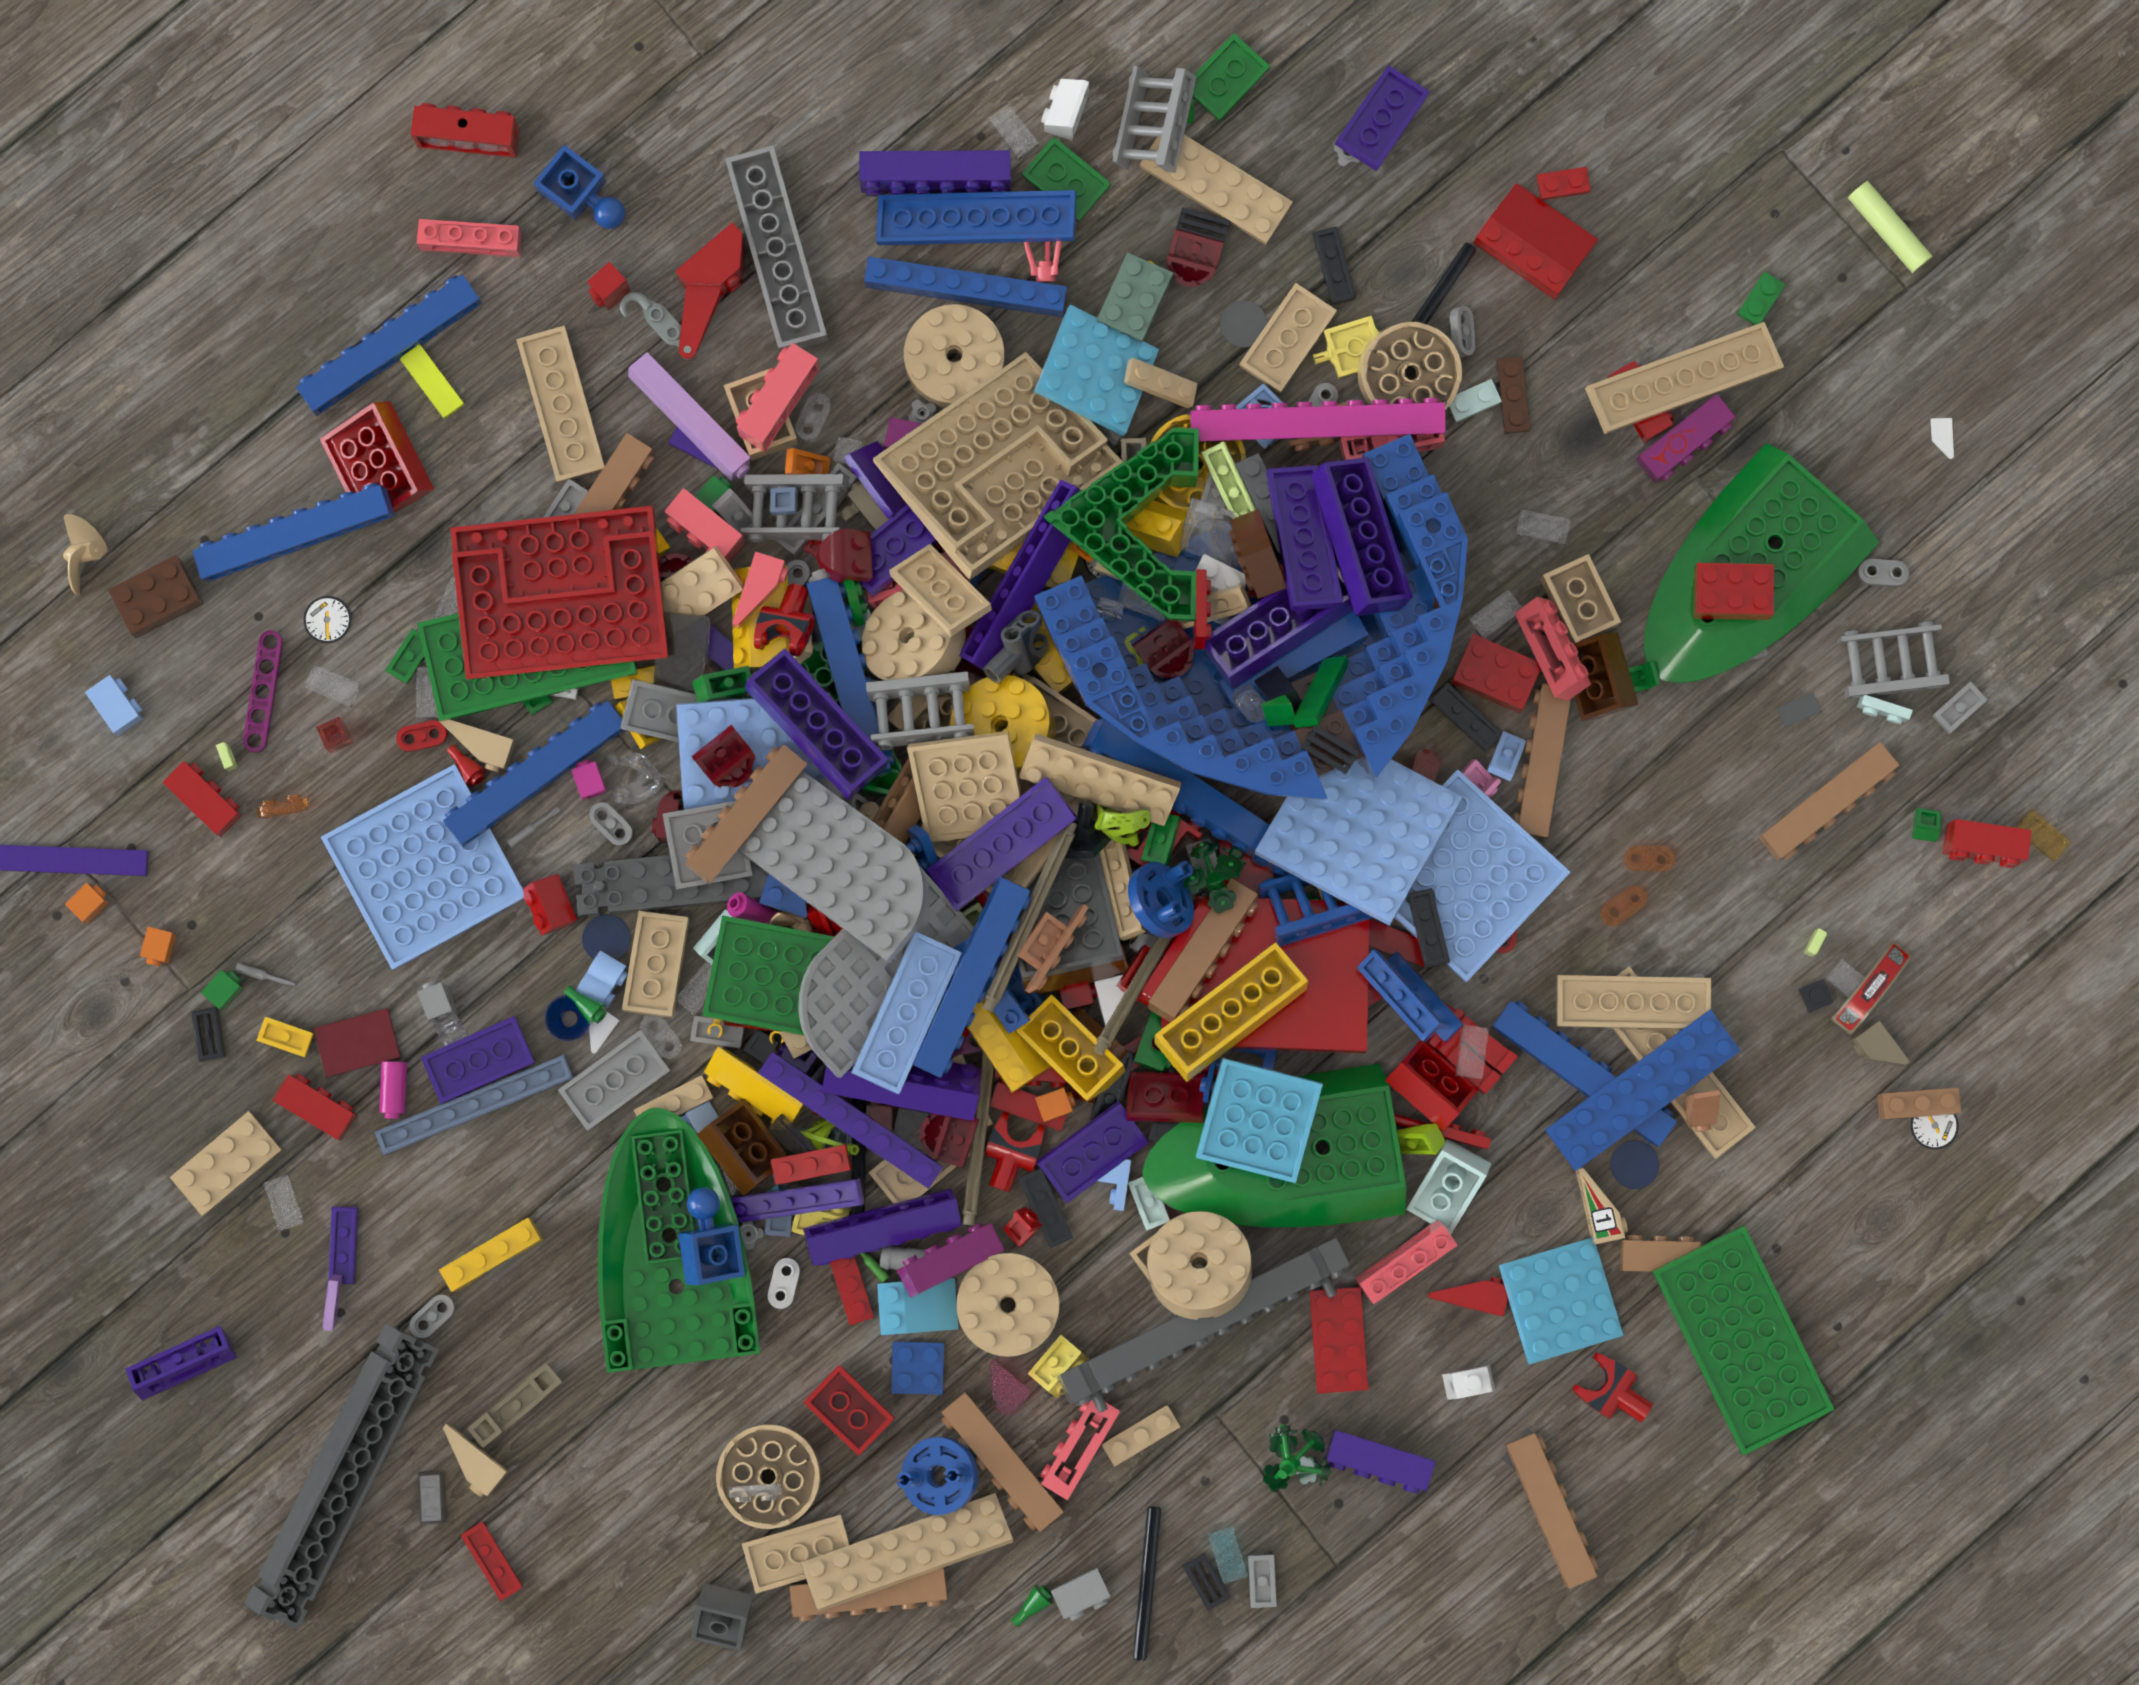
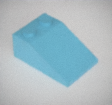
M950 1278L910 1298L903 1282L877 1284L881 1335L959 1329L955 1278Z

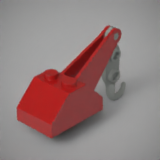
M733 222L730 223L675 271L679 283L686 289L681 325L664 306L649 300L645 295L638 292L628 293L623 297L620 303L622 315L627 317L626 305L630 301H637L642 306L647 323L662 340L670 346H677L682 359L686 361L693 360L697 355L722 295L724 296L728 292L733 293L742 285L746 247L742 232Z

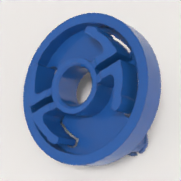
M1182 861L1172 868L1160 862H1150L1135 870L1129 879L1128 898L1131 908L1143 927L1158 937H1175L1187 930L1192 923L1194 915L1193 900L1189 889L1183 886V879L1193 874V868L1190 863L1187 864V861Z
M933 1437L922 1440L912 1447L904 1459L902 1472L898 1474L896 1479H901L897 1484L904 1489L906 1496L915 1507L928 1514L944 1515L958 1511L971 1500L978 1483V1469L973 1455L961 1442L949 1437ZM939 1465L946 1469L945 1475H948V1477H945L947 1481L945 1485L938 1484L934 1479V1471Z

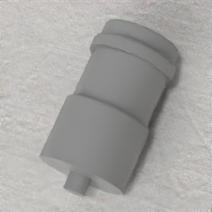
M889 1245L882 1247L880 1267L886 1270H898L904 1266L902 1261L914 1255L919 1259L926 1254L923 1249L901 1248Z

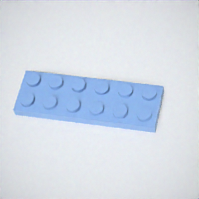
M915 931L852 1069V1074L893 1093L900 1094L962 952Z

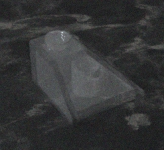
M1192 498L1184 523L1180 550L1199 556L1206 554L1229 565L1234 550L1228 532L1233 529L1230 520L1241 516V514Z

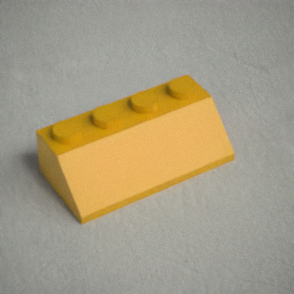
M1153 500L1126 525L1127 529L1149 549L1177 558L1197 525L1200 515Z
M750 567L734 570L744 585ZM788 575L785 583L780 582L779 588L739 629L733 627L734 668L749 666L750 672L756 673L784 648L789 652L790 639L786 637L773 639L768 646H765L764 650L755 649L754 632L759 613L764 605L780 607L788 586ZM742 591L732 597V620L734 619Z
M1052 994L1029 1016V1022L1015 1030L1087 1102L1107 1090L1126 1071L1124 1065L1108 1049L1104 1055L1097 1054L1093 1050L1097 1044V1038Z
M983 998L980 1004L976 1003L973 1009L975 1013L971 1025L969 1027L966 1026V1028L1010 1092L1014 1093L1051 1066L1015 1030L1008 1033L994 1011L991 1013L983 1009L986 1001Z
M717 1047L704 1071L708 1075L706 1080L718 1088L721 1085L725 1086L730 1090L728 1095L739 1102L745 1099L751 1104L750 1107L756 1114L762 1116L765 1113L772 1118L770 1123L783 1131L785 1127L791 1129L806 1106L758 1074L759 1071L726 1048Z

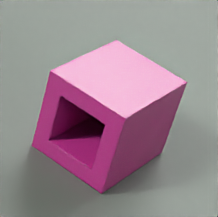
M584 760L577 763L576 768L571 770L583 801L607 793L598 764L595 761Z

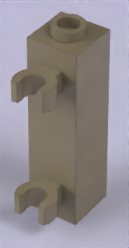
M860 480L850 486V492L847 496L852 505L840 512V516L846 524L860 513L875 531L890 519L885 516Z

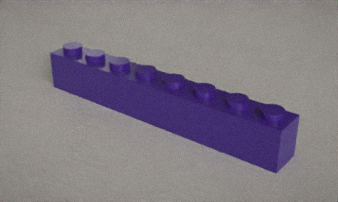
M1060 479L989 601L992 610L979 618L961 649L959 655L961 658L983 670V667L1004 647L1001 638L1002 630L1020 613L1031 610L1035 603V595L1041 593L1071 541L1048 522L1044 515L1062 506L1066 500L1080 492L1081 489Z
M772 1052L758 1072L765 1079L929 1189L943 1169L944 1166L839 1095L822 1092L823 1084L777 1053Z

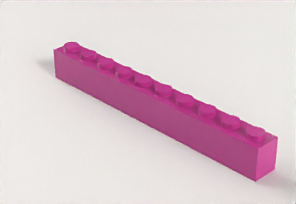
M1423 398V403H1413V399H1398V404H1388V399L1373 400V405H1363V400L1347 401V406H1337V401H1323L1322 406L1312 407V402H1297V407L1288 408L1287 403H1271L1272 408H1261V404H1246V409H1236V404L1221 405V410H1211V405L1196 406V411H1190L1191 428L1199 429V442L1446 433L1445 402L1439 403L1438 398Z

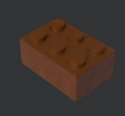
M1259 509L1231 519L1230 522L1233 529L1228 532L1249 590H1255L1259 599L1286 589L1287 586Z
M176 555L108 589L130 634L136 639L204 604L182 560Z
M1618 632L1600 634L1574 644L1578 650L1577 656L1586 667L1588 678L1591 682L1590 686L1574 696L1581 721L1600 719L1638 705Z
M745 1099L712 1121L697 1134L743 1196L773 1174L771 1159L788 1156Z

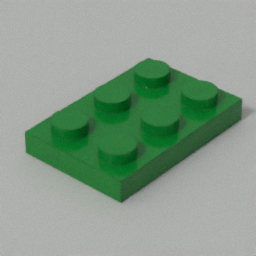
M1233 33L1194 74L1197 78L1192 98L1220 122L1270 69V65Z
M1054 136L1022 173V177L1039 191L1075 190L1077 193L1076 221L1078 223L1081 222L1111 186L1108 180Z

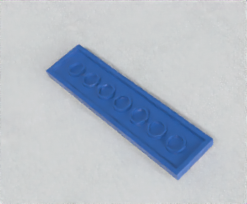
M1075 190L879 195L876 243L877 245L1075 241L1077 193Z
M1710 1009L1551 1124L1545 1131L1573 1170L1577 1171L1741 1050Z

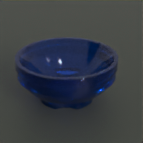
M567 995L557 997L546 1009V1027L550 1034L559 1040H577L584 1036L590 1027V1024L575 1005V1002ZM566 1012H574L577 1016L576 1024L571 1027L565 1026L562 1021L563 1015Z

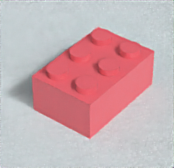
M684 488L664 511L668 518L666 520L669 523L668 525L675 532L681 534L683 531L688 538V542L698 550L703 547L706 550L705 552L717 546L729 564L746 544L741 533Z

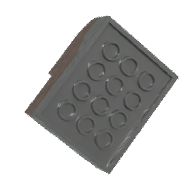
M1099 854L1095 858H1064L1034 927L1045 912H1048L1064 925H1067L1076 909L1083 904L1089 906L1085 913L1088 917L1080 928L1076 927L1073 931L1074 939L1066 949L1063 948L1059 953L1061 959L1053 970H1048L1045 975L1048 979L1040 990L1036 989L1030 993L1025 991V994L1035 992L1041 994L1063 989V986L1084 981H1089L1090 983L1112 978L1115 974L1126 972ZM1043 868L1027 888L1030 890L1029 896H1031ZM1021 909L1017 919H1021L1024 910ZM1019 958L1018 963L1024 989H1026L1037 969L1022 958Z

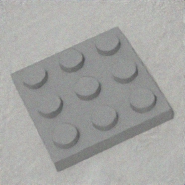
M735 801L662 814L676 890L752 876L750 860L738 850L711 883H706L684 864L688 860L685 855L694 844L698 847L702 843L704 838L701 835L710 825L715 827L720 820L717 816L726 805L731 807Z

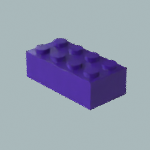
M1334 1429L1325 1455L1326 1460L1330 1461V1467L1345 1471L1347 1466L1354 1469L1353 1474L1368 1479L1373 1474L1379 1476L1378 1481L1381 1483L1395 1486V1483L1398 1482L1404 1484L1402 1489L1419 1494L1420 1490L1427 1491L1435 1465L1433 1460Z

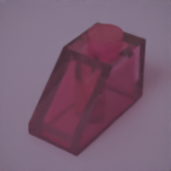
M992 1359L989 1365L993 1400L997 1402L994 1407L1005 1416L1008 1413L1013 1416L1032 1391Z

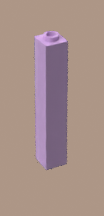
M648 352L629 367L628 377L731 482L736 477L742 478L750 470L751 457Z

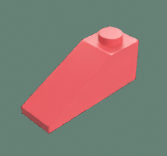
M755 552L732 622L734 628L739 629L779 588L780 582L785 583L789 569L785 568L786 563L784 560Z

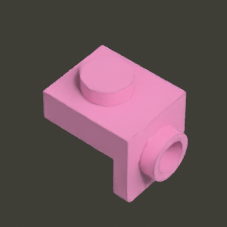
M1472 759L1461 771L1489 798L1497 792V786L1501 780L1498 777H1492L1476 759Z

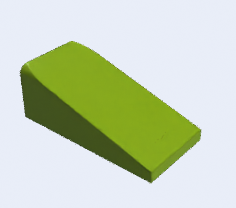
M1425 1124L1397 1130L1401 1154H1437L1445 1145V1140L1437 1124Z

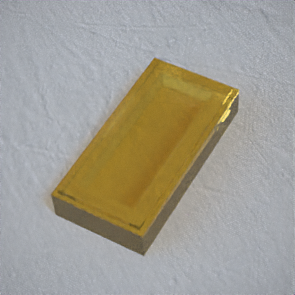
M2033 809L2016 826V828L2032 830L2030 843L2053 862L2071 843Z

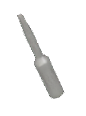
M556 807L534 824H528L506 840L507 843L513 848L533 834L538 826L559 813L560 810Z
M237 963L235 969L236 973L259 980L268 979L294 987L296 985L286 979L269 975L264 970Z

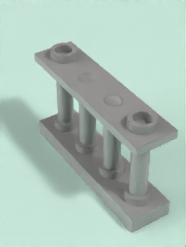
M1133 66L1132 75L1129 77V88L1117 143L1113 149L1114 163L1123 169L1129 170L1131 159L1156 161L1155 164L1166 172L1176 173L1196 76L1186 69L1176 68L1173 79L1149 78L1147 72L1138 66ZM1146 88L1172 89L1170 100L1168 103L1145 102ZM1141 111L1166 113L1164 125L1162 127L1138 125ZM1136 135L1161 137L1159 149L1157 151L1133 149Z
M843 474L745 475L744 485L754 494L752 527L741 528V534L751 543H762L763 540L824 541L832 532L840 529V527H835L837 495L840 492H848L849 482ZM796 487L797 492L803 494L801 527H786L787 515H777L776 527L762 528L764 495L770 492V488ZM816 492H825L827 494L825 527H811L813 495Z
M1933 621L1918 623V627L1865 634H1859L1858 630L1844 632V636L1837 640V645H1848L1853 681L1850 682L1851 686L1844 689L1845 700L1860 698L1864 694L1879 696L1945 688L1950 684L1949 675H1941V672L1937 670L1932 635L1942 630L1941 624L1934 625ZM1922 635L1927 665L1926 677L1916 678V675L1912 672L1908 644L1909 636ZM1897 638L1902 668L1901 680L1891 681V678L1887 675L1883 647L1884 639ZM1872 641L1878 678L1875 679L1876 683L1866 684V681L1862 678L1858 650L1859 642Z
M968 672L866 682L868 700L876 703L879 734L871 735V741L880 750H890L895 746L975 735L973 724L965 723L963 693L970 691ZM950 693L953 695L955 726L940 727L937 700L939 694ZM916 696L927 697L930 724L928 729H914L912 699ZM899 698L902 700L904 731L889 733L886 702L889 699Z

